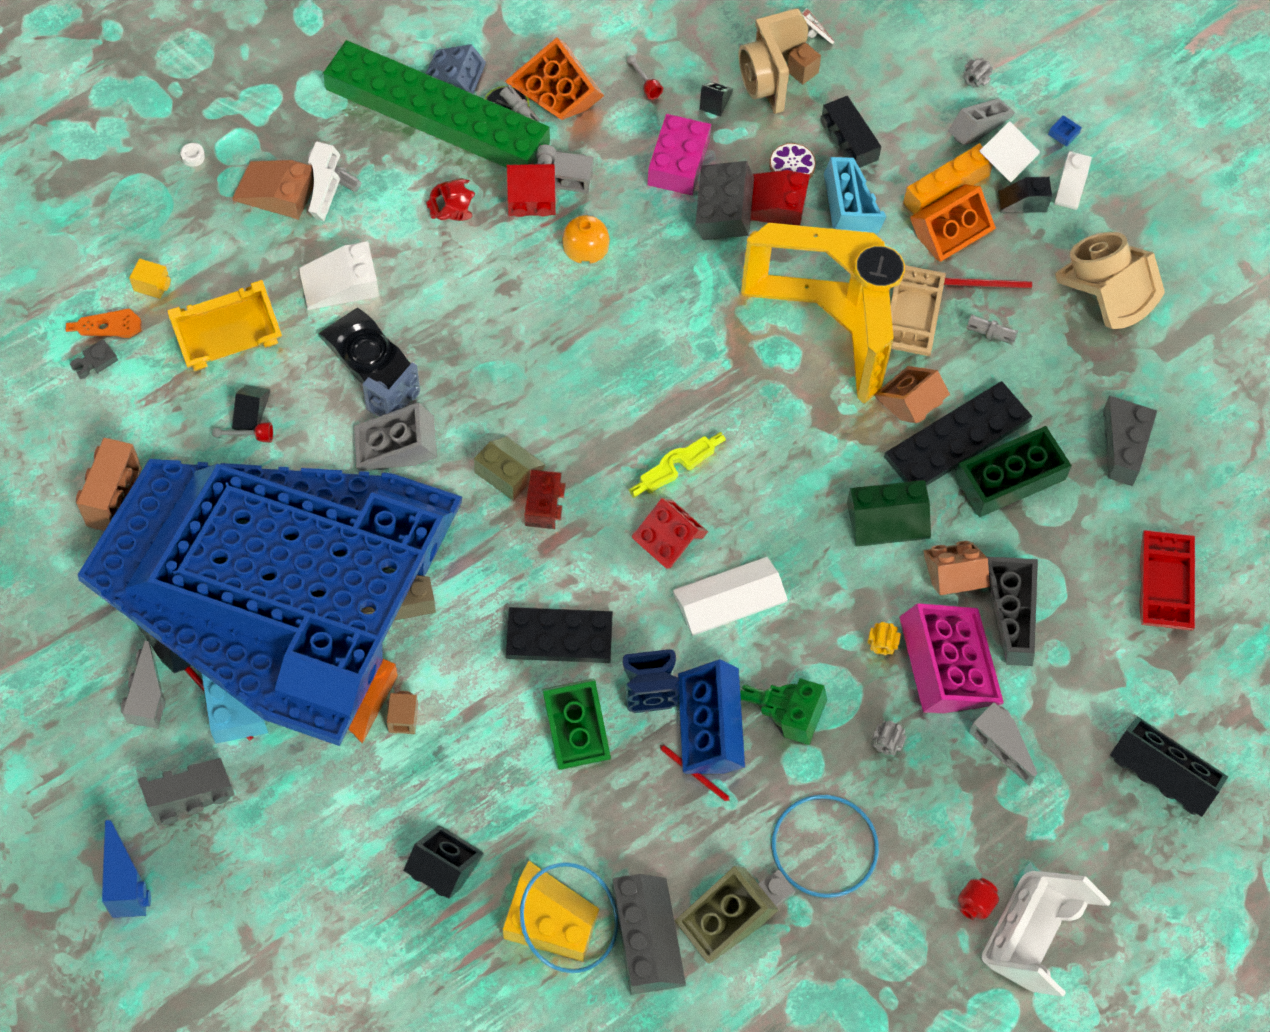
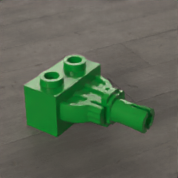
M801 678L798 684H787L781 687L771 685L766 690L751 687L747 684L743 685V690L740 692L741 701L762 706V715L771 717L782 728L784 738L810 745L827 702L824 685Z

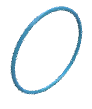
M814 795L795 802L780 816L773 831L772 852L778 869L791 885L812 896L832 898L849 894L868 880L877 864L879 843L872 822L855 804L837 796ZM814 799L840 801L855 809L869 825L875 843L874 859L865 877L850 889L830 894L813 892L794 882L782 868L776 851L777 832L785 816L796 806Z
M556 863L540 870L530 880L524 890L520 904L522 932L532 952L544 964L561 972L580 973L594 968L608 956L616 940L618 917L614 898L607 885L597 874L579 864ZM573 867L590 874L604 888L613 908L614 931L607 950L596 962L583 968L567 969L552 964L535 949L526 931L524 906L527 894L538 877L554 868Z

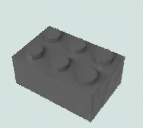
M747 161L701 166L695 224L703 240L749 236L754 176Z

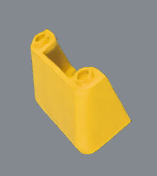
M262 280L251 283V286L245 288L246 291L240 288L233 293L196 305L186 306L187 310L184 308L180 309L179 307L167 310L187 368H193V371H198L208 367V362L260 345H264V348L278 344L277 339L281 338L282 334Z

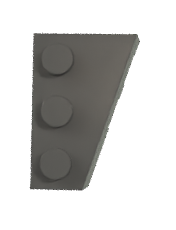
M221 758L187 766V772L173 775L170 770L162 773L163 778L147 781L146 777L138 779L148 809L157 826L172 824L179 817L186 814H197L206 806L225 803L230 797L235 795Z

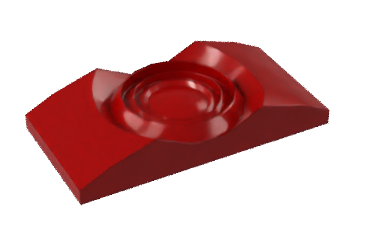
M1144 530L1140 554L1141 590L1139 607L1141 625L1194 631L1195 536Z

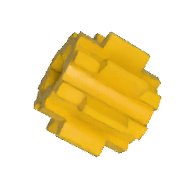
M875 623L874 628H870L868 637L871 651H874L876 654L892 655L894 649H898L901 633H897L898 628L892 623Z

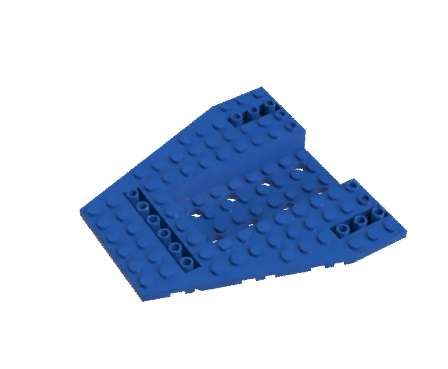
M149 459L77 574L78 580L263 720L340 746L383 661L382 643L416 575H426L462 503V496L393 473H381V476L369 475V472L359 471V474L342 473V470L301 468V471L289 470V467L262 469V465L217 463L210 466L208 462H198V465L181 464V461ZM239 519H245L249 522L246 524H239L236 521ZM287 535H293L298 537L295 540L285 539ZM341 551L343 553H346V555L343 557H337L333 553ZM219 557H224L227 559V561L222 564H217L213 562L215 559ZM388 567L396 571L393 573H385L382 570L383 568ZM267 574H274L276 576L275 579L270 581L264 580L262 577ZM317 590L326 593L322 597H314L311 595L313 592ZM366 607H371L375 610V612H373L372 614H364L361 612V610Z

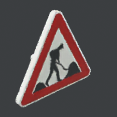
M806 8L802 14L808 28L812 27V30L808 32V37L814 38L819 33L833 44L835 41L811 11Z

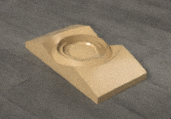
M905 265L903 279L898 286H894L890 304L894 337L891 349L925 356L931 355L946 273Z

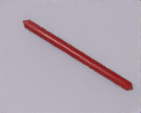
M660 745L661 751L683 768L682 758L667 746ZM691 774L722 800L730 801L729 796L702 774Z

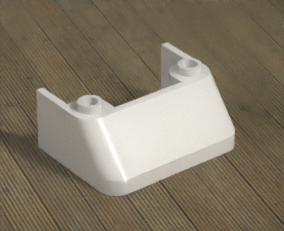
M1030 871L1018 882L983 950L982 961L993 971L1032 992L1064 997L1066 992L1051 978L1050 971L1040 964L1062 920L1073 921L1080 918L1087 904L1109 906L1111 901L1086 876Z

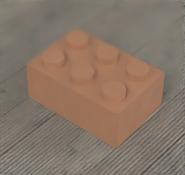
M103 438L101 445L96 447L93 465L87 469L83 489L79 490L76 495V504L87 527L105 531L137 480L142 467L133 444Z

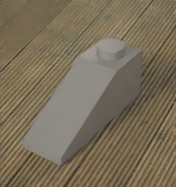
M998 98L961 109L948 131L957 142L967 145L983 138L1011 118L1015 112Z
M993 702L972 724L969 733L1030 786L1038 774L1009 711Z

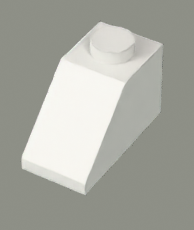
M1069 151L1058 187L1055 205L1074 210L1078 209L1092 157Z

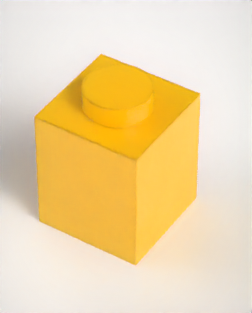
M140 258L129 277L133 291L158 299L161 298L164 291L169 289L171 283L166 266Z

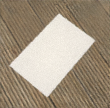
M1010 121L980 150L1010 182L1040 153Z

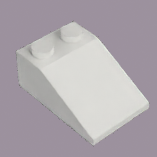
M368 241L342 246L299 268L308 310L379 297L377 279Z

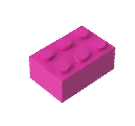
M666 114L648 168L647 185L693 196L710 142L711 124Z

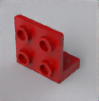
M661 498L632 535V539L666 569H670L694 538L703 539L709 531L672 499Z

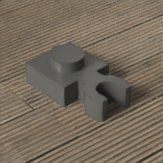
M102 339L82 351L84 358L74 359L70 366L73 371L82 367L77 372L79 379H84L89 375L90 370L94 369L99 373L117 362L118 358L105 340Z

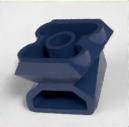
M674 650L649 651L623 656V668L630 680L626 684L625 705L628 711L633 713L671 709L678 705V695L680 693L679 678L671 675L676 663Z

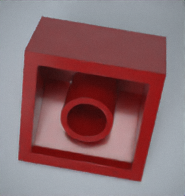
M555 164L507 165L508 216L546 217L556 215Z

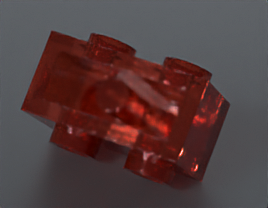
M531 470L524 514L525 526L555 529L556 520L561 521L563 505H559V500L565 497L566 483H562V473Z

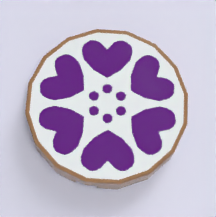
M786 143L778 146L772 152L769 161L770 172L789 170L810 174L809 180L813 177L816 168L815 156L811 150L797 143Z

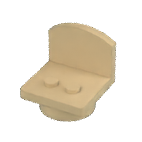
M798 8L756 19V41L739 47V66L748 94L754 100L767 97L774 114L783 112L785 107L789 69L786 64L788 55L793 48L805 43L808 37L807 22Z
M1118 232L1098 233L1079 241L1070 251L1072 262L1055 273L1057 283L1096 295L1105 326L1111 329L1126 328L1139 322L1157 306L1165 293L1154 253L1129 246L1126 236Z

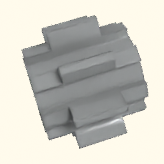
M977 58L975 61L971 59L964 66L966 70L963 72V79L972 88H978L980 85L985 86L991 80L989 76L992 74L993 68L984 58Z
M883 721L882 725L877 724L872 737L874 741L873 747L885 755L894 756L896 751L901 752L906 740L904 735L905 729L892 721Z

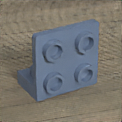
M472 44L439 49L435 51L426 74L446 83H452L454 86L473 94L486 61Z
M412 362L389 390L384 383L376 382L368 377L362 384L366 410L380 417L404 408L410 400H415L420 393L417 364Z

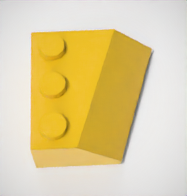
M528 861L519 878L503 927L504 939L526 946L528 944L524 938L520 923L521 899L530 880L542 870L530 861ZM545 872L533 883L526 897L524 921L527 934L536 949L584 962L599 908Z

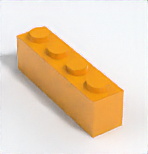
M979 143L906 188L903 204L914 215L964 184L975 185L990 176L993 164L980 152L983 146Z

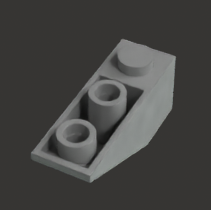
M144 641L143 648L139 649L136 655L137 667L135 673H131L129 677L128 688L130 690L127 698L124 697L122 700L121 713L129 724L158 729L165 708V700L152 648L149 641Z

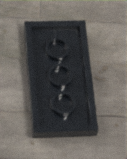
M509 607L506 659L611 663L613 611Z

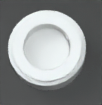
M189 143L181 149L180 155L185 165L196 167L204 162L205 153L201 145Z

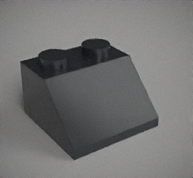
M438 825L414 844L403 871L411 875L414 880L432 888L438 895L450 899L462 888L484 853Z

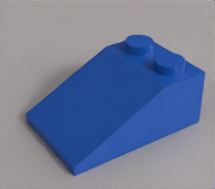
M105 820L102 902L112 918L146 916V907L151 906V892L147 890L145 881L142 880L112 821Z

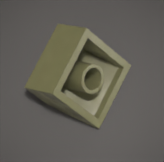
M508 437L490 441L474 458L475 473L513 501L545 468V464Z

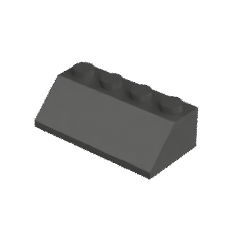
M645 874L613 878L612 889L630 994L636 995L686 986L667 878Z

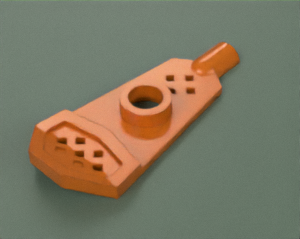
M129 308L81 317L78 322L66 323V332L78 331L81 336H120L121 338H131L141 332V319ZM102 324L108 325L105 329L99 328Z

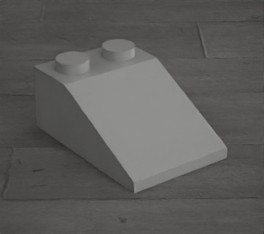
M419 402L354 426L356 468L359 471L416 466L437 458L434 415Z

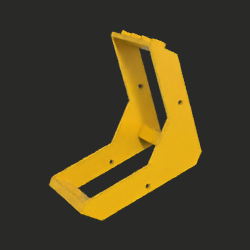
M767 223L759 231H753L746 240L747 246L741 294L746 297L817 303L852 335L857 398L865 404L882 388L894 337L889 291L877 292L865 288L858 277L856 278L854 265L861 251L874 245L885 246L884 241L871 232ZM772 247L826 252L851 274L850 281L846 283L768 275Z

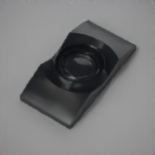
M358 307L318 333L324 343L361 384L369 377L376 382L384 383L389 390L411 364L399 347L389 341L382 333L375 321Z

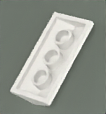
M768 557L673 590L675 599L692 636L788 601L779 573Z

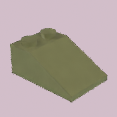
M734 866L685 910L675 922L704 960L710 964L759 929L779 909L746 868Z

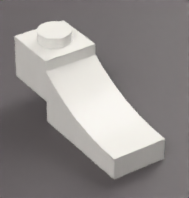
M316 141L314 148L310 150L308 155V164L313 167L314 173L313 195L308 211L315 219L325 221L341 179L334 171L340 154L332 145Z

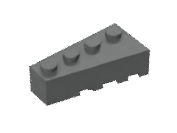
M986 556L989 568V591L1006 665L1033 666L1038 559Z

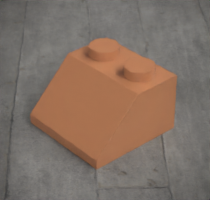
M907 366L874 395L878 401L901 421L919 423L926 418V415L932 409L939 407L950 393L938 370Z

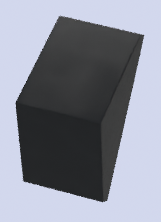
M713 81L702 85L699 110L721 117L734 88Z
M245 385L236 393L232 423L234 430H254L261 423L270 395V389Z

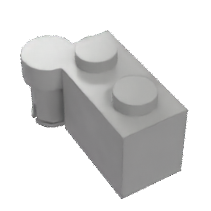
M540 145L538 147L536 155L538 159L537 164H555V189L589 194L593 175V157L584 154L576 155L556 151L550 145Z

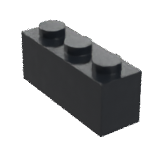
M848 95L824 104L822 115L820 116L822 126L829 130L834 144L840 147L845 158H854L859 168L878 161L882 146Z

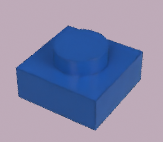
M1063 115L1050 128L1048 135L1067 147L1080 134L1082 127Z

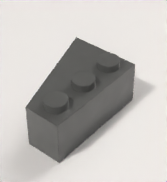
M1109 395L1103 409L1106 425L1105 437L1107 438L1108 479L1130 486L1134 485L1141 469L1157 410Z

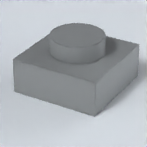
M777 870L758 883L776 907L795 894V890L780 870Z

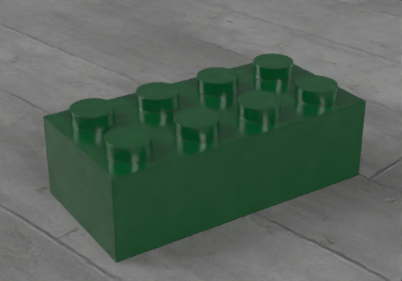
M1044 426L959 463L954 478L980 518L1066 480L1072 465L1047 426Z

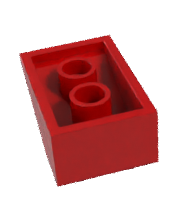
M789 170L753 174L754 185L750 220L800 226L810 174Z

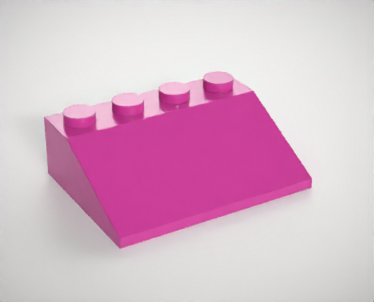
M917 603L899 616L923 712L950 713L989 707L993 702L997 705L1004 703L978 608Z

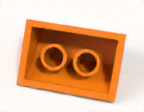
M964 184L910 216L917 238L939 262L996 229L981 186Z

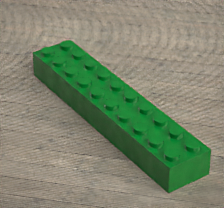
M348 40L343 43L323 72L327 91L506 168L507 165L537 164L538 159L536 155L538 147L550 144L549 126Z

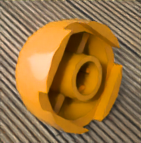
M578 216L572 219L565 227L562 237L563 250L571 260L577 263H582V261L595 263L603 259L608 253L610 243L608 229L601 220L594 216Z

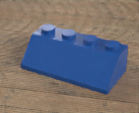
M718 659L678 673L683 773L725 774L744 768L739 668Z

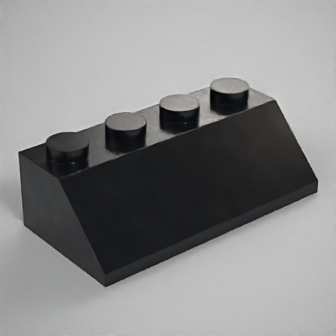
M1138 716L1127 728L1110 754L1119 766L1131 769L1137 773V777L1141 781L1153 784L1160 789V792L1165 797L1177 800L1183 804V808L1193 815L1198 814L1201 817L1214 801L1228 778L1227 775Z

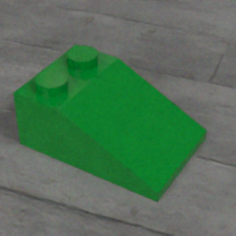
M592 678L542 689L558 769L562 770L610 760L611 755L595 679Z

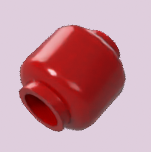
M984 878L970 880L958 896V903L962 907L960 909L961 913L970 920L988 918L999 902L996 886Z

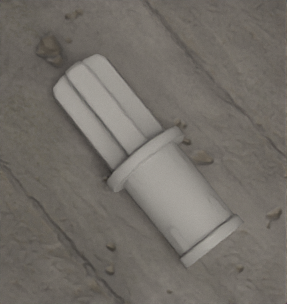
M336 166L334 171L341 178L339 184L353 192H357L361 186V181L347 173L344 167Z

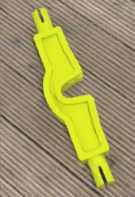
M718 432V434L710 439L703 436L686 448H677L668 452L661 459L659 465L641 475L640 483L629 488V493L633 498H636V496L646 490L648 493H652L658 488L676 480L678 472L673 465L674 463H680L687 470H692L714 453L715 447L726 440L725 436L722 435V432Z

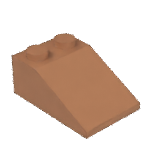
M293 160L250 161L232 199L235 202L299 220L314 188L313 167Z

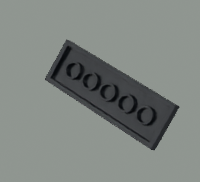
M1001 381L886 451L884 458L904 482L925 480L927 486L958 467L959 463L976 456L1029 423L1033 416Z

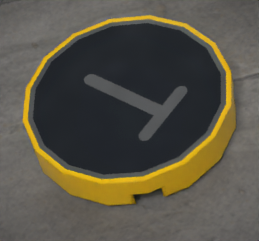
M883 245L870 246L859 253L854 265L856 278L858 277L861 284L867 289L877 292L889 291L890 288L901 283L905 273V263L901 255L890 247Z

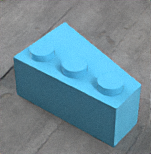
M831 157L824 172V179L833 229L879 233L887 216L877 206L875 202L876 197L874 193H870L866 186L867 181L854 158Z

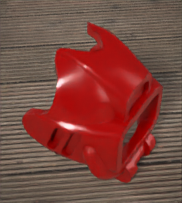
M457 178L436 185L430 193L429 200L426 202L427 208L430 209L431 218L456 221L472 218V212L468 210V207L475 192L464 187L470 180ZM442 194L445 206L440 211L436 198Z

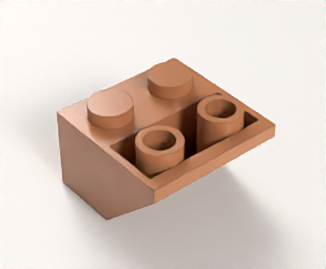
M959 541L956 545H935L931 549L924 550V557L932 586L939 595L990 587L988 558L973 542Z

